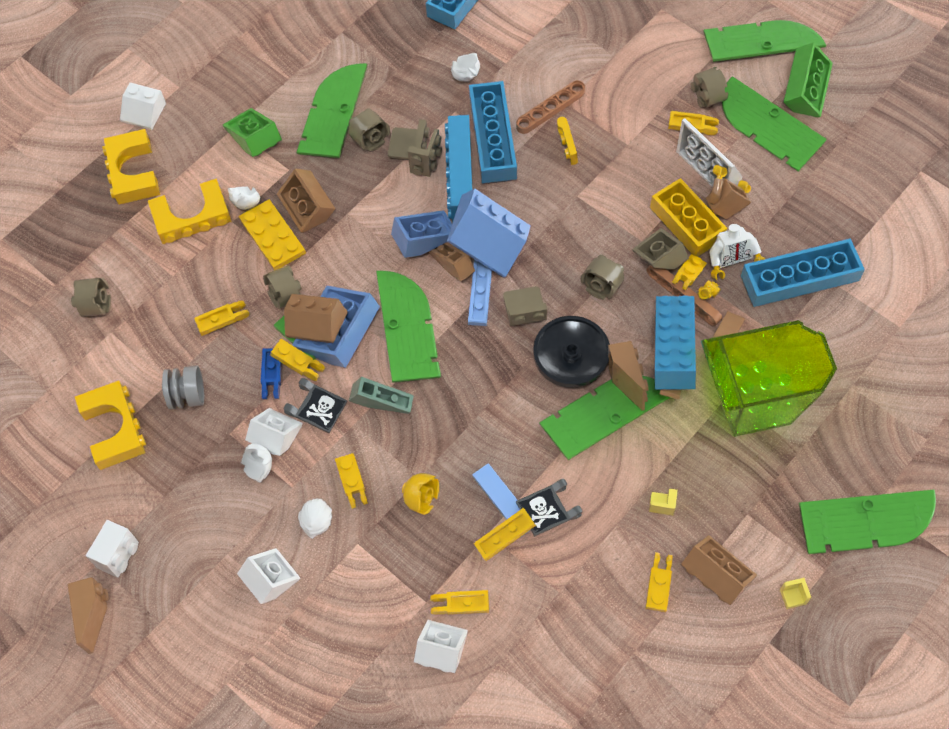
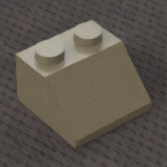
M662 228L632 249L635 254L655 268L676 269L689 259L683 243Z

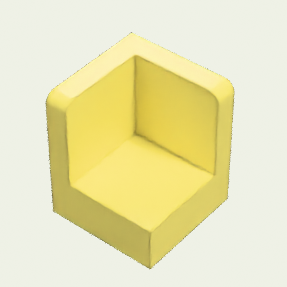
M669 489L668 494L652 492L649 512L673 516L678 490Z
M805 578L785 582L780 588L786 609L806 605L811 599Z

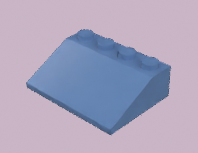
M474 188L461 196L447 242L504 278L526 243L531 226Z
M326 286L320 297L339 299L348 311L334 343L295 339L292 345L302 352L315 356V358L328 364L346 368L380 306L370 293Z

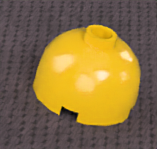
M419 473L413 475L404 483L402 487L403 499L409 509L423 515L428 514L433 509L430 503L433 497L437 499L439 494V481L434 478L435 476Z

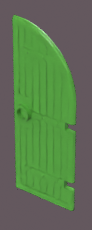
M787 20L760 22L761 26H757L756 23L722 27L723 31H719L718 28L703 30L713 62L796 51V48L812 42L819 48L826 47V43L816 31L806 25Z
M367 63L342 67L331 73L320 84L312 106L317 108L310 109L301 136L307 139L306 141L300 140L297 154L340 157L349 128V120L352 118L367 69Z
M732 76L728 80L727 87H725V93L728 92V98L722 101V107L731 125L748 138L754 134L756 137L753 141L779 159L789 158L786 164L799 172L827 139Z
M376 271L392 383L440 378L439 362H432L431 360L438 358L433 324L425 323V321L432 320L429 302L425 293L414 281L402 274L391 271Z
M642 376L643 380H647L649 390L646 391L648 402H645V410H641L612 383L611 379L594 389L597 394L594 397L589 392L559 410L558 414L561 417L556 418L552 414L539 422V424L567 460H570L670 397L661 395V389H655L654 378Z
M923 490L800 502L799 507L808 554L826 553L825 545H830L831 552L873 548L872 541L877 540L878 547L897 546L908 543L921 535L930 524L935 512L936 494L935 490Z

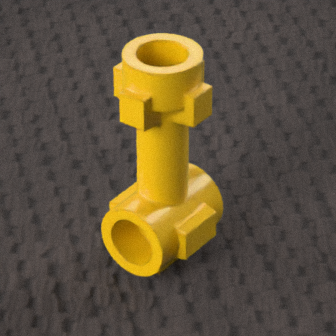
M708 280L703 287L699 288V298L702 300L710 299L711 297L715 298L721 288L714 281Z

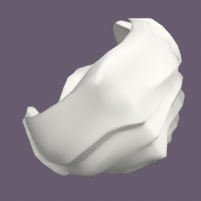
M476 53L459 56L457 61L452 62L451 72L453 78L465 82L477 76L480 62Z
M247 186L228 188L230 201L241 210L251 209L260 201V195L254 187L252 190Z
M250 444L244 451L241 464L245 465L244 472L246 475L260 483L271 470L272 457L264 446Z
M316 498L307 501L298 514V520L303 531L312 539L324 533L331 525L332 509L322 499Z

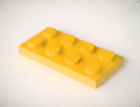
M270 199L238 216L274 270L306 254L304 247Z

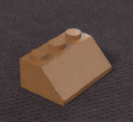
M294 169L277 193V196L301 233L326 222L336 209L311 170Z
M291 294L284 308L285 336L287 338L334 343L348 311L340 300L336 298Z
M710 535L695 545L681 563L689 574L696 576L706 588L711 589L718 595L721 601L729 605L735 602L757 577L755 572Z

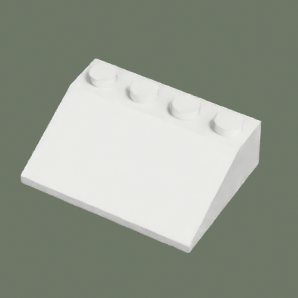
M684 118L681 123L676 152L712 187L714 179L717 178V175L713 174V167L715 165L727 169V175L722 177V179L726 178L738 186L739 181L742 180V175L735 165Z

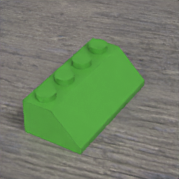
M814 42L796 48L784 103L794 113L821 117L833 62Z

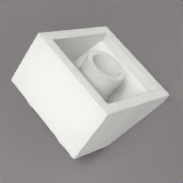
M129 83L122 96L120 121L152 130L166 104L161 90Z
M268 408L250 420L245 440L252 444L262 445L269 453L280 456L289 449L303 423Z
M277 548L248 557L237 573L261 604L276 599L300 579L299 575Z
M427 620L417 641L414 663L425 667L441 669L444 672L455 673L460 662L468 630Z

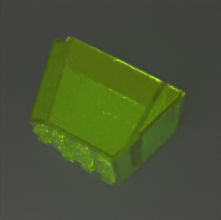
M799 320L701 340L724 414L734 437L791 425L824 393L837 371V366L824 333L816 332L804 326L803 322Z

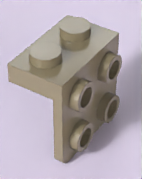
M419 119L418 129L393 128L388 157L408 160L409 146L427 150L426 138H429L430 127H427V121Z
M434 129L427 150L409 146L408 160L410 173L430 177L432 171L436 170L437 157H440L442 153V146H440L442 137L439 135V129Z
M535 286L504 292L503 298L510 326L547 320L546 303H543L539 287Z

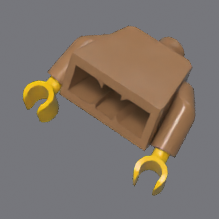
M715 165L713 167V174L717 175V178L714 179L713 189L706 197V200L710 206L709 209L716 216L720 215L724 219H728L751 203L746 194L751 191V186L743 180L739 181L737 186L726 178L722 179V177L727 175L728 171L725 167Z

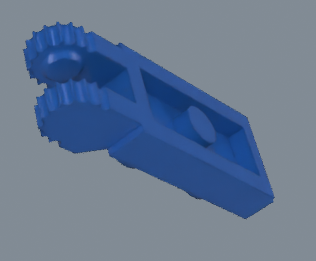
M273 348L262 349V399L268 398V385H274L273 396L275 399H279L282 363L271 357L270 353Z

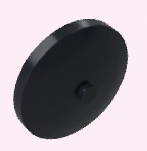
M563 316L548 322L538 332L534 341L533 357L539 372L550 382L562 387H582L596 381L605 372L609 363L608 345L610 343L605 332L595 322L580 316Z

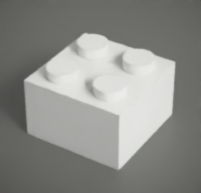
M106 520L86 557L97 569L118 578L126 570L128 560L137 551L139 542L129 529Z

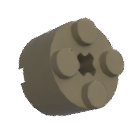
M717 67L696 73L693 82L690 84L692 91L696 92L697 102L701 108L720 103L728 98V92L725 93V87H727L726 79L720 69L716 70Z
M370 108L349 120V135L364 150H377L385 143L384 138L386 135L389 136V125Z
M599 255L592 260L581 275L582 285L585 283L587 286L586 291L592 296L603 300L605 297L610 299L624 281V267L607 259L604 255Z
M289 265L263 275L265 286L268 285V295L276 308L281 309L285 307L291 294L301 295L299 292L302 290L300 282L294 280L293 271Z
M104 278L74 281V296L71 298V303L73 307L77 308L81 317L103 315L110 311L111 295H107L106 289H109V286Z

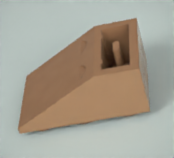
M632 341L608 345V369L612 383L637 407L645 410V402H648L646 391L649 389L647 380H643L642 377L644 375L643 366L641 363L638 364L637 361L639 359L637 348H633Z

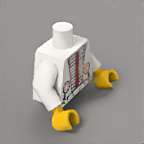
M731 224L728 231L719 233L716 242L709 252L711 266H714V269L711 271V277L717 280V274L719 273V277L724 279L725 272L720 270V268L752 259L753 255H755L754 262L764 260L765 258L760 254L761 249L757 239L737 224Z

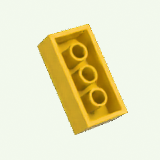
M681 178L652 195L651 210L694 256L699 257L711 249L716 242L717 235L727 231V227Z

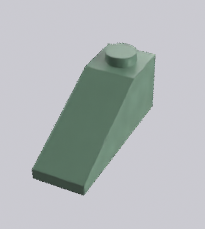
M360 377L352 385L349 401L368 408L409 414L414 395Z

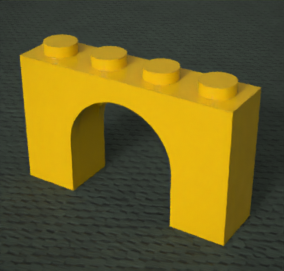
M146 129L104 138L105 146H102L104 155L107 156L105 165L107 170L110 171L107 177L109 184H112V188H110L112 199L115 198L118 205L160 195L158 180L154 171L137 175H125L120 172L122 165L130 158L152 153Z
M217 178L200 183L205 205L202 211L192 218L182 219L174 216L165 195L148 200L162 244L172 243L175 240L190 237L193 234L205 232L211 228L232 222Z
M119 380L75 396L79 413L85 421L110 412L118 413L123 417L122 427L115 436L90 446L94 462L100 470L145 454L143 446L146 445L143 435H139L138 432L141 427L138 419H134L133 413H135L133 403L129 402L127 398L130 396L129 390Z

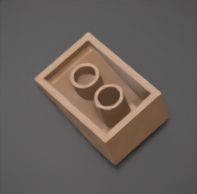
M93 577L67 584L76 644L88 654L94 651L107 610L106 601L109 600L107 589H104L101 583H98Z

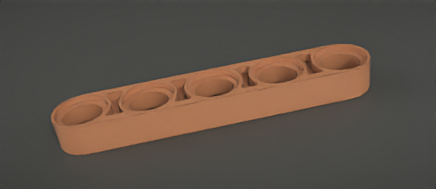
M579 80L573 81L520 116L516 121L517 131L522 134L529 133L580 99L585 94V84ZM580 87L582 90L576 92L573 90V88ZM567 96L569 99L563 101L560 97ZM552 104L555 108L550 110L546 106ZM539 113L542 117L537 119L533 115ZM526 122L529 126L523 128L519 124Z
M651 265L647 268L649 276L673 296H694L695 313L709 325L716 326L722 320L720 312L704 299L699 298V295L689 287L687 290L682 289L683 282L679 280L676 284L672 283L675 276L668 270L655 268Z

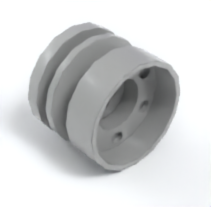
M199 366L184 367L183 376H181L178 368H174L173 372L170 369L163 371L162 391L168 409H175L176 404L178 408H183L185 399L189 407L202 406L204 404V385Z

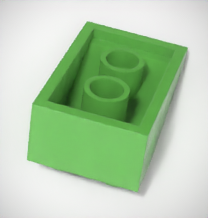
M252 108L222 124L240 147L252 157L262 154L264 150L274 147L277 142L282 140L275 122Z

